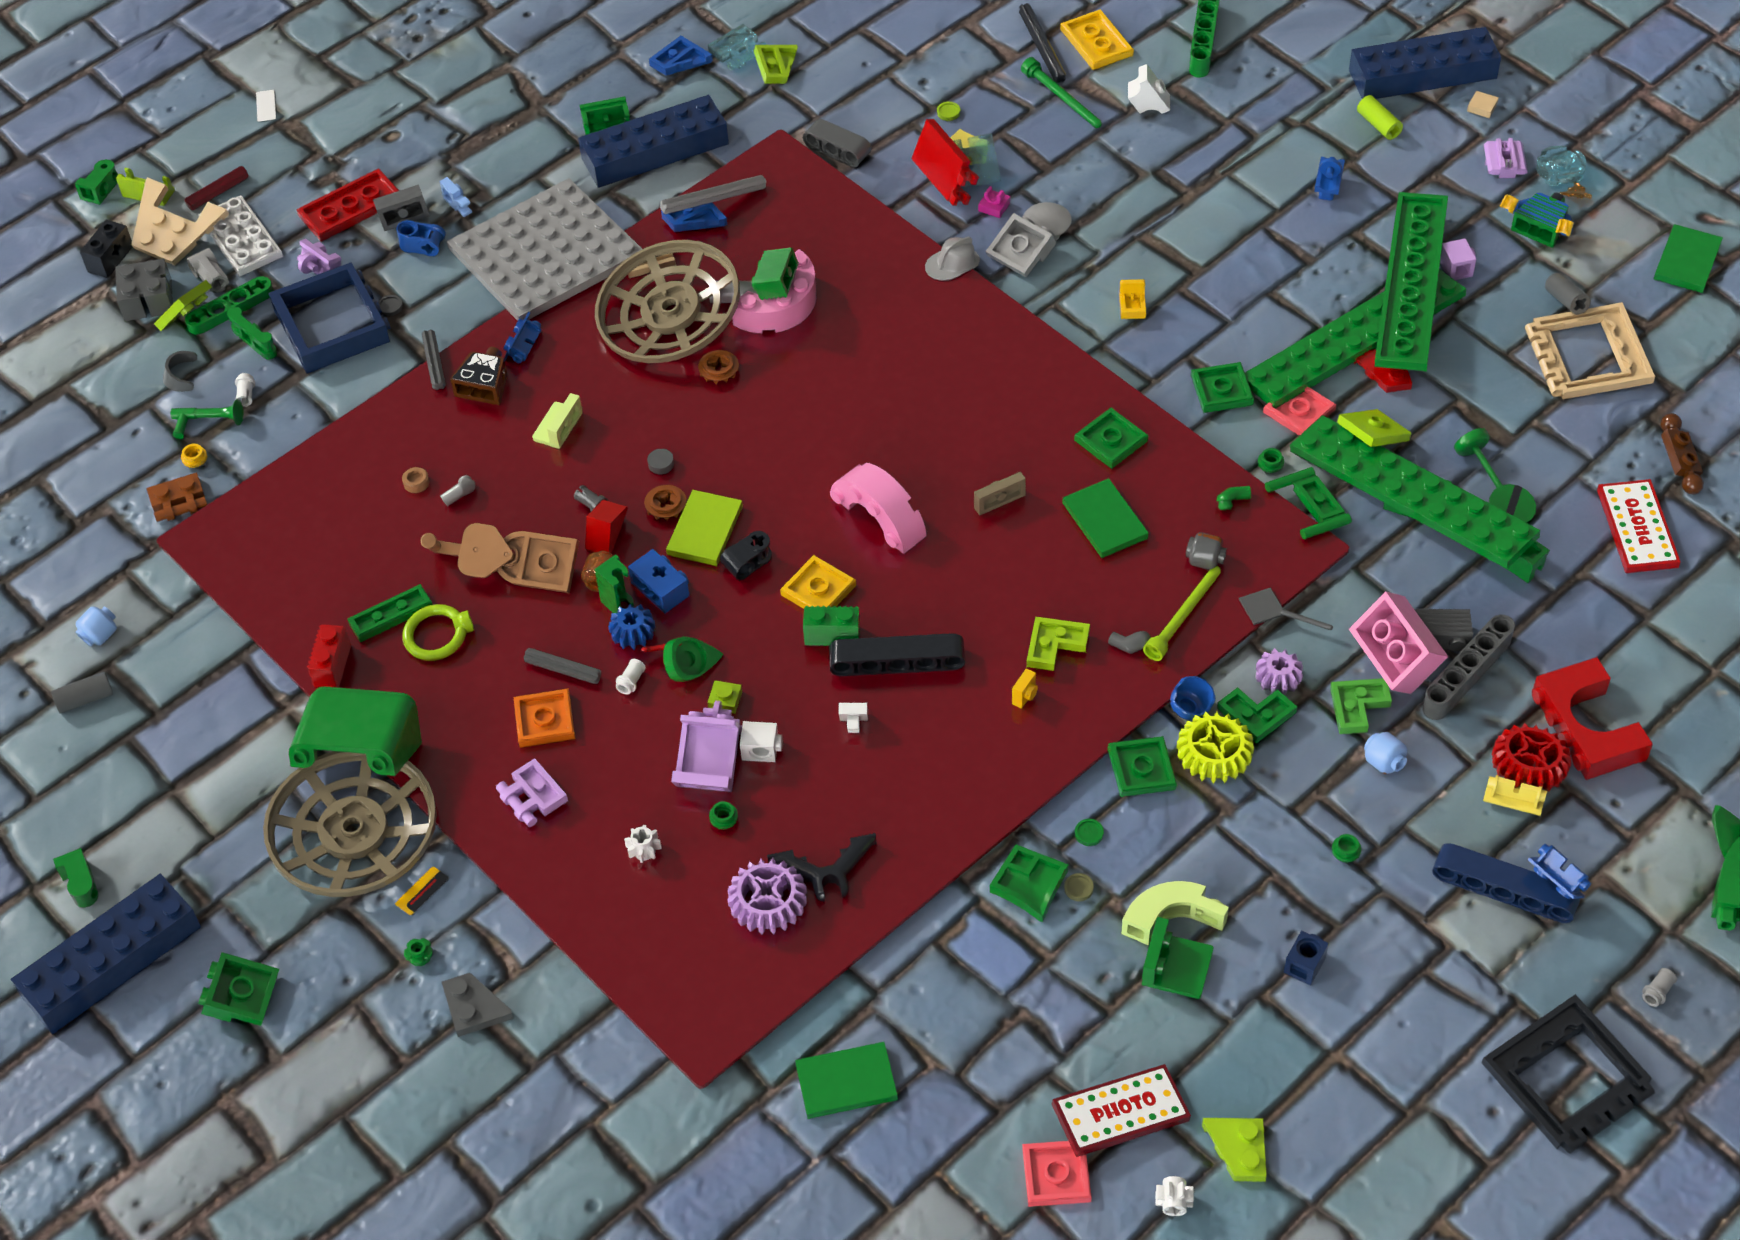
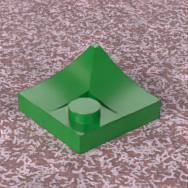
M1016 844L990 883V893L1017 905L1038 921L1043 922L1062 881L1068 873V864Z

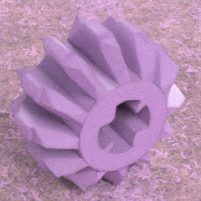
M1275 648L1271 654L1264 652L1262 658L1256 663L1257 682L1261 683L1262 690L1270 688L1271 693L1278 689L1285 695L1287 690L1294 692L1297 684H1300L1302 681V662L1297 661L1296 654L1288 655L1286 649L1282 653L1278 652Z

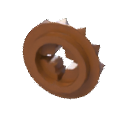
M716 350L705 354L700 359L698 369L700 376H704L706 382L713 380L717 384L718 381L723 380L727 383L728 378H735L736 372L739 371V363L736 356L732 353ZM721 363L722 368L720 371H716L715 369Z
M661 485L653 488L648 492L644 501L648 515H653L656 520L665 518L666 521L672 516L678 518L679 513L683 512L687 503L685 493L673 485ZM670 499L671 505L667 504L662 508L661 503L665 504Z

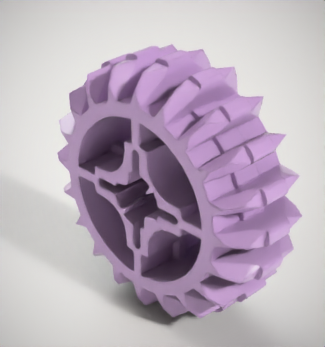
M761 858L759 865H754L749 861L748 870L740 868L738 871L739 876L732 877V885L728 888V906L731 909L732 916L738 918L740 926L747 924L750 932L756 927L761 935L765 929H770L774 934L777 927H781L786 931L787 922L795 924L797 921L796 916H802L804 912L803 907L807 904V889L803 882V877L801 874H797L794 866L787 868L785 861L777 865L774 858L769 863H765ZM788 889L790 896L784 902L782 900L783 892ZM751 890L753 892L751 901L746 903L744 900L745 896Z

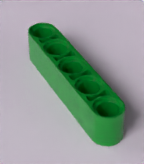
M1198 0L1189 62V73L1194 77H1205L1210 72L1220 0Z

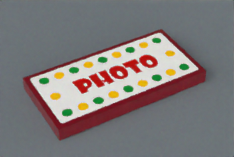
M1165 1064L1052 1100V1107L1076 1157L1189 1122L1191 1118Z

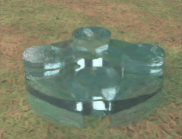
M1567 146L1545 148L1541 151V156H1538L1536 163L1538 174L1546 179V183L1550 186L1580 182L1583 179L1586 168L1585 156L1576 149L1574 153L1567 151Z

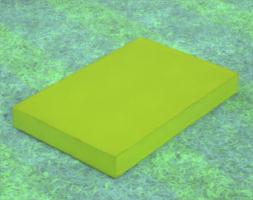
M692 490L666 548L667 555L717 566L742 510V500Z

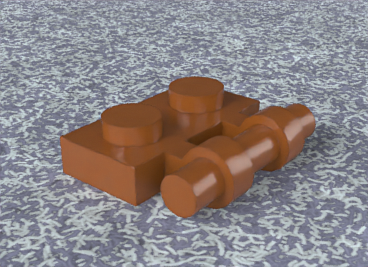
M197 472L146 488L157 522L166 519L168 521L175 520V516L188 512L194 514L198 509L207 505Z

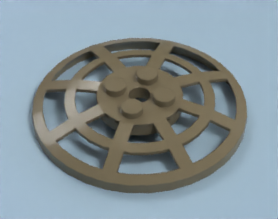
M672 240L646 247L624 260L611 272L603 283L595 304L597 329L604 342L612 351L632 361L663 363L689 356L715 340L732 320L740 298L738 275L730 259L722 251L700 241ZM671 253H694L690 266L680 265L660 269L656 257ZM705 255L719 262L728 274L716 282L710 274L699 269L703 256ZM645 262L648 263L651 274L641 279L629 292L617 287L619 282L629 272ZM686 274L682 282H666L664 278L668 275ZM695 277H699L710 287L697 294L691 285ZM655 281L657 286L645 298L638 296L639 292ZM732 282L734 287L732 303L727 314H718L721 304L720 290ZM611 295L624 300L620 311L621 324L606 326L605 312ZM713 296L711 313L700 312V302ZM631 305L640 306L642 318L629 321ZM676 305L672 310H666L668 306ZM694 321L705 322L697 331L687 336L685 329ZM712 323H719L710 334L699 342L690 345V342L702 335ZM647 326L653 332L645 341L639 338L632 330ZM625 332L632 342L641 347L634 354L620 349L612 341L610 335ZM675 333L678 341L671 343H657L663 334ZM681 347V350L673 353L645 356L651 349L667 350Z
M332 751L318 756L312 766L298 768L291 773L271 798L265 813L263 826L264 842L268 855L277 871L287 881L302 890L316 895L351 897L381 889L408 872L423 856L431 842L435 830L437 812L434 795L428 781L422 772L410 761H407L400 771L407 774L411 779L398 790L385 781L371 778L372 770L368 766L366 754ZM361 761L359 777L340 779L325 786L316 774L323 769L337 764ZM306 780L315 793L302 805L296 818L280 815V810L289 795ZM357 787L356 796L336 800L331 794L344 788ZM369 787L381 790L391 797L379 805L374 800L367 798ZM419 787L427 802L429 819L426 824L412 825V812L406 798ZM319 801H322L327 808L320 816L319 821L306 820L313 807ZM399 805L403 813L404 826H388L385 815ZM351 824L360 825L354 832L345 831ZM276 825L293 829V844L298 857L282 863L275 846L274 833ZM302 831L318 833L321 845L306 852L302 842ZM425 835L417 851L405 864L396 869L391 862L403 851L411 836ZM401 837L396 847L388 856L384 857L378 850L385 838ZM328 853L340 859L336 871L324 868L314 861ZM368 856L375 864L362 870L349 872L352 860ZM306 865L319 875L333 878L330 888L316 887L297 879L290 871ZM379 870L386 875V877L364 886L342 889L346 879L365 877Z

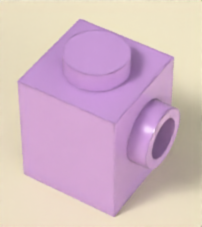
M1466 238L1442 243L1440 264L1444 272L1454 280L1473 277L1476 254L1474 249L1470 248Z

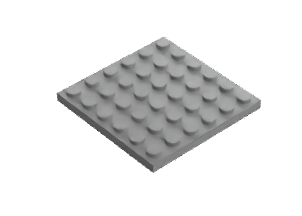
M570 178L446 241L448 249L517 321L519 318L524 320L527 313L530 312L529 320L608 278L611 272L624 260L642 250Z

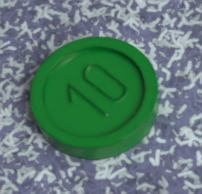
M1084 819L1075 827V838L1082 845L1094 846L1103 839L1104 829L1097 820Z

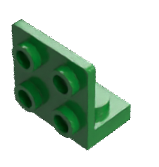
M1157 917L1143 966L1142 985L1200 999L1214 947L1172 936L1173 932L1168 931L1169 919Z

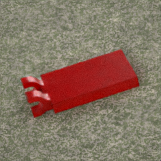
M926 119L911 159L953 206H957L959 200L964 205H968L971 196L961 186H965L966 181H969L971 185H976L979 176L971 171L969 168L971 161L934 119Z

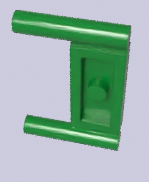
M1313 467L1265 483V489L1268 493L1294 485L1293 491L1318 522V524L1300 530V535L1303 539L1325 533L1352 522L1351 516L1345 513L1344 509L1320 478L1316 476Z

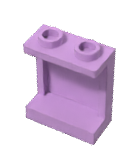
M690 711L689 715H681L682 730L676 771L672 773L671 782L676 787L732 792L740 724L733 720V716L717 714L716 718L705 717V713Z

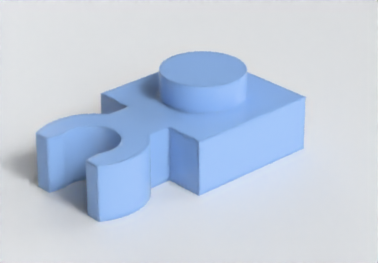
M448 177L439 181L443 199L455 211L458 210L463 217L471 214L472 210L467 206L470 204V201L464 196L461 187L457 183L454 184Z

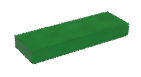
M421 584L347 620L361 643L407 621L418 610L433 604Z

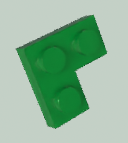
M1238 687L1217 702V709L1224 716L1229 713L1230 720L1239 718L1240 726L1247 725L1248 733L1252 734L1253 741L1256 744L1297 713V706L1278 689L1259 704H1256Z

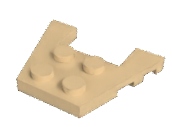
M147 177L131 245L135 250L157 259L164 258L165 262L175 266L197 246L196 242L205 233L209 234L215 229L213 226L221 218L224 220L229 215V212L225 208L207 202L197 221L193 222L158 208L168 191V187Z

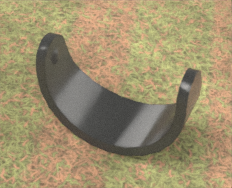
M178 351L166 359L163 382L167 388L180 392L192 391L194 389L192 382L175 377L170 372V369L180 363L196 361L197 354L195 352Z

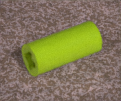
M1372 95L1364 97L1359 102L1357 112L1385 138L1392 140L1401 133L1403 123Z

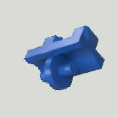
M1321 156L1314 192H1319V199L1331 201L1334 194L1339 195L1345 163L1344 159L1336 160L1335 157L1326 158Z

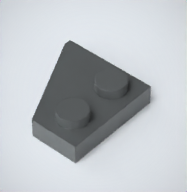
M471 973L441 982L458 1037L514 1019L511 1009Z

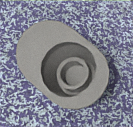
M969 236L965 238L953 237L946 240L941 251L932 255L925 264L926 273L933 279L946 281L957 278L977 267L980 257L974 251L972 238Z

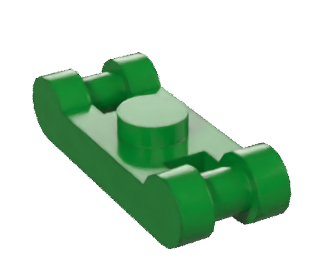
M232 307L228 310L227 315L232 323L231 327L234 334L263 358L270 360L277 356V350L275 345H273L271 333L262 332L256 323L251 324L243 317L242 310L239 307Z

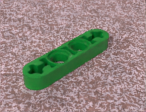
M264 276L256 277L191 311L185 317L188 331L195 335L205 333L229 320L227 312L230 308L239 307L244 312L269 299L268 293L274 291L270 279ZM246 297L242 302H234L237 298ZM216 309H225L223 312L219 314L213 313Z

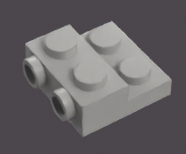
M1013 213L986 250V254L1006 267L1027 277L1038 261L1043 263L1056 245V241L1053 237L1054 233L1047 227L1042 226L1040 228L1027 216L1023 215L1020 217Z

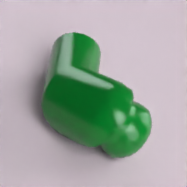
M1250 486L1230 487L1219 494L1216 500L1219 503V510L1232 509L1233 500L1251 499Z

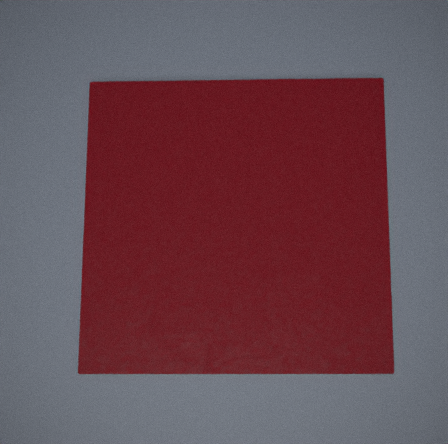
M781 129L680 194L684 195L763 175L767 181L764 189L712 202L727 218L726 226L674 232L662 219L661 209L658 208L626 229L625 232L642 249L672 240H693L712 245L730 259L737 272L739 281H752V277L755 276L756 270H758V261L763 257L764 251L793 248L795 253L800 249L809 257L814 266L816 303L809 316L798 325L775 333V329L763 330L761 334L737 328L733 325L732 318L724 331L715 340L689 356L663 363L636 362L612 351L604 342L597 329L595 304L601 287L606 281L604 279L529 319L530 321H538L541 324L542 331L525 361L516 363L510 356L506 359L507 379L500 405L454 396L450 379L469 353L478 352L486 354L489 347H496L502 352L501 357L504 359L507 352L503 350L509 336L515 337L516 333L513 332V329L517 323V320L505 309L439 352L446 383L445 388H439L438 390L432 388L427 361L157 538L158 546L308 697L317 689L313 686L307 666L309 665L308 661H310L309 657L312 656L313 644L316 643L315 639L317 638L319 626L323 624L346 627L352 645L339 688L400 692L408 694L416 702L422 744L408 761L422 772L430 785L436 804V825L699 1089L707 1087L1108 753L1107 747L1109 743L1123 741L1169 703L1172 691L1182 678L1188 676L1200 677L1265 622L1253 625L1239 601L1240 597L1271 588L1283 608L1349 553V546L1330 531L1303 539L1300 535V530L1318 524V522L1277 492L1272 491L1268 493L1262 481L975 270H969L957 278L946 281L930 277L925 271V264L932 255L941 251L942 246ZM673 253L676 266H690L694 253ZM705 255L703 256L699 269L710 274L715 281H719L728 274L719 262ZM651 273L629 278L627 274L617 287L629 292L641 279ZM686 274L668 275L664 278L666 282H682ZM695 277L691 285L697 294L709 288V285L699 277ZM655 281L639 292L638 296L645 298L657 286ZM611 295L605 312L606 326L621 324L620 311L624 300ZM710 298L700 302V312L711 313L713 303H710ZM721 303L718 314H727L731 303ZM631 305L629 321L642 318L640 306ZM670 305L666 310H672L676 305ZM694 321L685 329L687 336L697 331L705 322ZM712 323L702 335L691 341L690 345L699 342L710 334L719 323ZM647 326L632 330L639 338L645 341L653 332ZM625 332L610 335L612 341L620 349L634 354L641 347L632 342ZM675 333L663 334L657 343H671L678 341ZM681 347L667 350L651 349L645 356L669 354L681 350ZM724 350L735 355L739 363V371L736 372L735 378H728L727 383L723 380L718 381L717 384L713 380L706 382L704 376H700L698 369L699 361L705 354L711 351ZM721 363L715 369L716 371H720L722 368ZM570 393L580 396L583 413L560 449L533 441V434L554 402L564 404ZM1109 408H1113L1148 435V442L1112 469L1074 441L1076 433ZM656 449L669 450L673 454V469L666 474L651 472L648 467V455ZM865 463H870L886 471L909 494L911 499L908 500V503L913 511L919 510L927 536L903 554L897 548H892L888 545L879 522L864 506L857 503L848 510L831 498L830 491L832 485L857 465L863 466ZM419 467L427 471L430 482L424 491L411 493L404 488L402 476L410 468ZM1021 472L1026 478L1025 496L979 516L974 509V491ZM462 476H470L475 481L474 491L447 506L440 495L458 484V480ZM1109 478L1149 534L1148 539L1101 558L1062 504V500L1067 495ZM581 485H585L598 496L603 495L609 502L628 507L611 556L616 554L620 562L628 569L629 565L654 549L660 556H666L677 571L681 570L687 576L690 596L665 614L631 584L630 576H623L626 592L633 598V608L641 604L644 610H650L655 621L656 628L653 632V640H646L645 646L662 645L672 639L685 636L703 641L724 654L714 666L701 676L685 682H676L666 672L663 662L664 650L644 652L641 651V648L644 646L640 644L636 645L635 650L630 645L623 649L620 643L615 644L612 640L608 627L609 622H611L612 612L601 603L595 568L603 563L605 555L585 549L586 516L590 513V509L574 499L576 490L583 492L579 489ZM673 485L685 493L687 501L692 490L742 500V510L724 551L747 537L750 533L762 531L768 534L770 538L771 560L751 573L747 578L737 580L720 561L717 566L667 555L666 548L682 512L679 513L678 518L672 516L669 517L668 521L665 518L656 520L653 515H648L644 504L646 495L655 487ZM1250 486L1251 499L1233 500L1232 509L1219 510V503L1216 502L1219 494L1230 487ZM670 499L665 504L661 503L662 508L667 504L671 505ZM480 523L496 527L503 538L513 532L526 531L578 539L580 542L570 593L514 585L505 580L498 571H495L487 578L467 576L459 570V556L434 553L422 546L421 537L426 533H432L438 541L461 544L465 529L471 524ZM1203 532L1222 538L1223 547L1227 548L1224 563H1218L1217 565L1220 567L1221 573L1168 641V651L1162 660L1154 661L1145 655L1143 649L1131 654L1108 644L1112 632H1117L1125 637L1138 631H1146L1150 637L1159 636L1209 571L1192 566L1189 558L1185 557L1190 537H1195L1197 533ZM815 555L856 579V586L837 605V608L839 606H852L853 608L857 606L859 608L860 638L958 634L964 640L965 665L958 670L857 676L834 675L830 671L829 646L805 645L803 632L804 609L781 596L780 589ZM421 584L433 605H448L457 609L460 613L468 610L475 630L466 633L462 645L450 656L440 660L425 661L412 656L404 646L402 634L407 621L360 643L347 619ZM626 601L620 602L622 608H628L629 604ZM434 615L422 620L415 628L413 635L416 645L425 650H436L447 645L453 639L456 632L453 620L444 615ZM1035 617L1090 624L1086 652L1058 649L1054 671L1027 667V657ZM527 648H532L600 669L602 672L600 681L597 684H593L526 663L524 661L525 651ZM631 659H638L644 663L646 669L636 683V690L628 695L622 694L616 689V678L623 674ZM1025 669H1029L1036 673L1038 690L1035 697L1031 701L1028 700L1021 709L1012 704V688ZM714 681L742 685V694L736 713H732L733 719H740V725L742 726L743 721L777 723L778 734L783 735L782 751H777L776 761L742 760L740 751L741 735H739L732 792L676 787L671 780L672 773L676 771L682 730L681 715H689L690 711L703 713V708H708V699ZM569 688L575 739L520 748L514 697ZM839 703H867L868 721H859V733H848L847 721H840ZM535 758L566 793L568 801L546 816L537 809L533 812L537 822L532 827H528L524 821H519L514 815V809L501 800L496 786L502 781L508 786L515 783L511 773ZM399 771L396 776L387 775L400 789L411 779L402 771ZM418 787L408 797L429 817L427 802L423 792ZM525 793L518 797L523 803L529 799ZM718 802H729L737 809L738 820L733 827L718 829L711 824L709 813ZM646 825L651 831L657 830L662 849L655 850V859L651 858L640 863V860L635 856L629 858L628 848L625 846L624 839L631 838L632 828L636 829ZM876 833L877 844L871 846L846 876L849 892L845 897L842 898L837 884L828 883L823 887L825 901H820L814 894L812 883L803 879L807 889V904L803 907L804 912L802 916H796L797 921L795 924L787 922L786 931L781 927H777L774 934L770 929H765L761 935L756 927L750 932L747 924L740 926L738 918L732 916L731 909L728 906V888L732 885V877L739 876L738 871L740 868L748 870L749 861L754 865H759V861L762 858L765 863H768V854L793 850L794 856L798 858L806 856L807 862L818 867H824L835 863L841 856L840 849L848 848L850 845L851 837ZM788 889L783 892L782 900L784 902L790 896ZM751 890L745 896L744 900L746 903L751 901V896L753 895Z

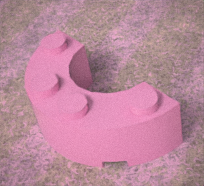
M800 249L795 252L799 265L786 298L778 297L776 299L773 297V299L768 298L766 300L764 298V300H761L756 293L751 291L744 293L739 298L738 307L733 316V325L748 332L762 334L763 330L775 329V333L785 331L804 321L812 312L816 303L815 270L809 257Z
M865 463L863 466L859 464L832 485L830 496L837 504H842L848 510L857 503L864 506L879 522L888 545L892 548H897L903 554L927 536L919 510L913 511L908 503V500L911 499L909 494L890 474L878 466L870 463Z

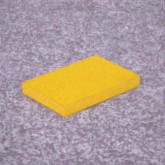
M1101 9L1060 24V30L1092 70L1133 56L1134 49Z

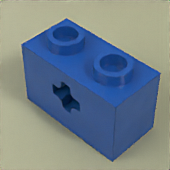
M654 549L628 566L631 584L664 614L690 596L689 580L685 573L681 570L677 571L666 556H660Z

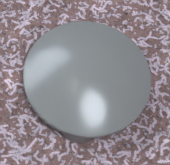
M1038 203L1031 206L1024 213V216L1030 218L1036 226L1040 228L1045 226L1054 233L1055 241L1071 225L1069 211L1056 203Z

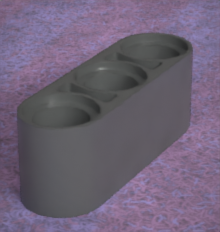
M817 119L802 136L804 143L810 149L850 167H857L872 150L871 144L866 138L823 119Z

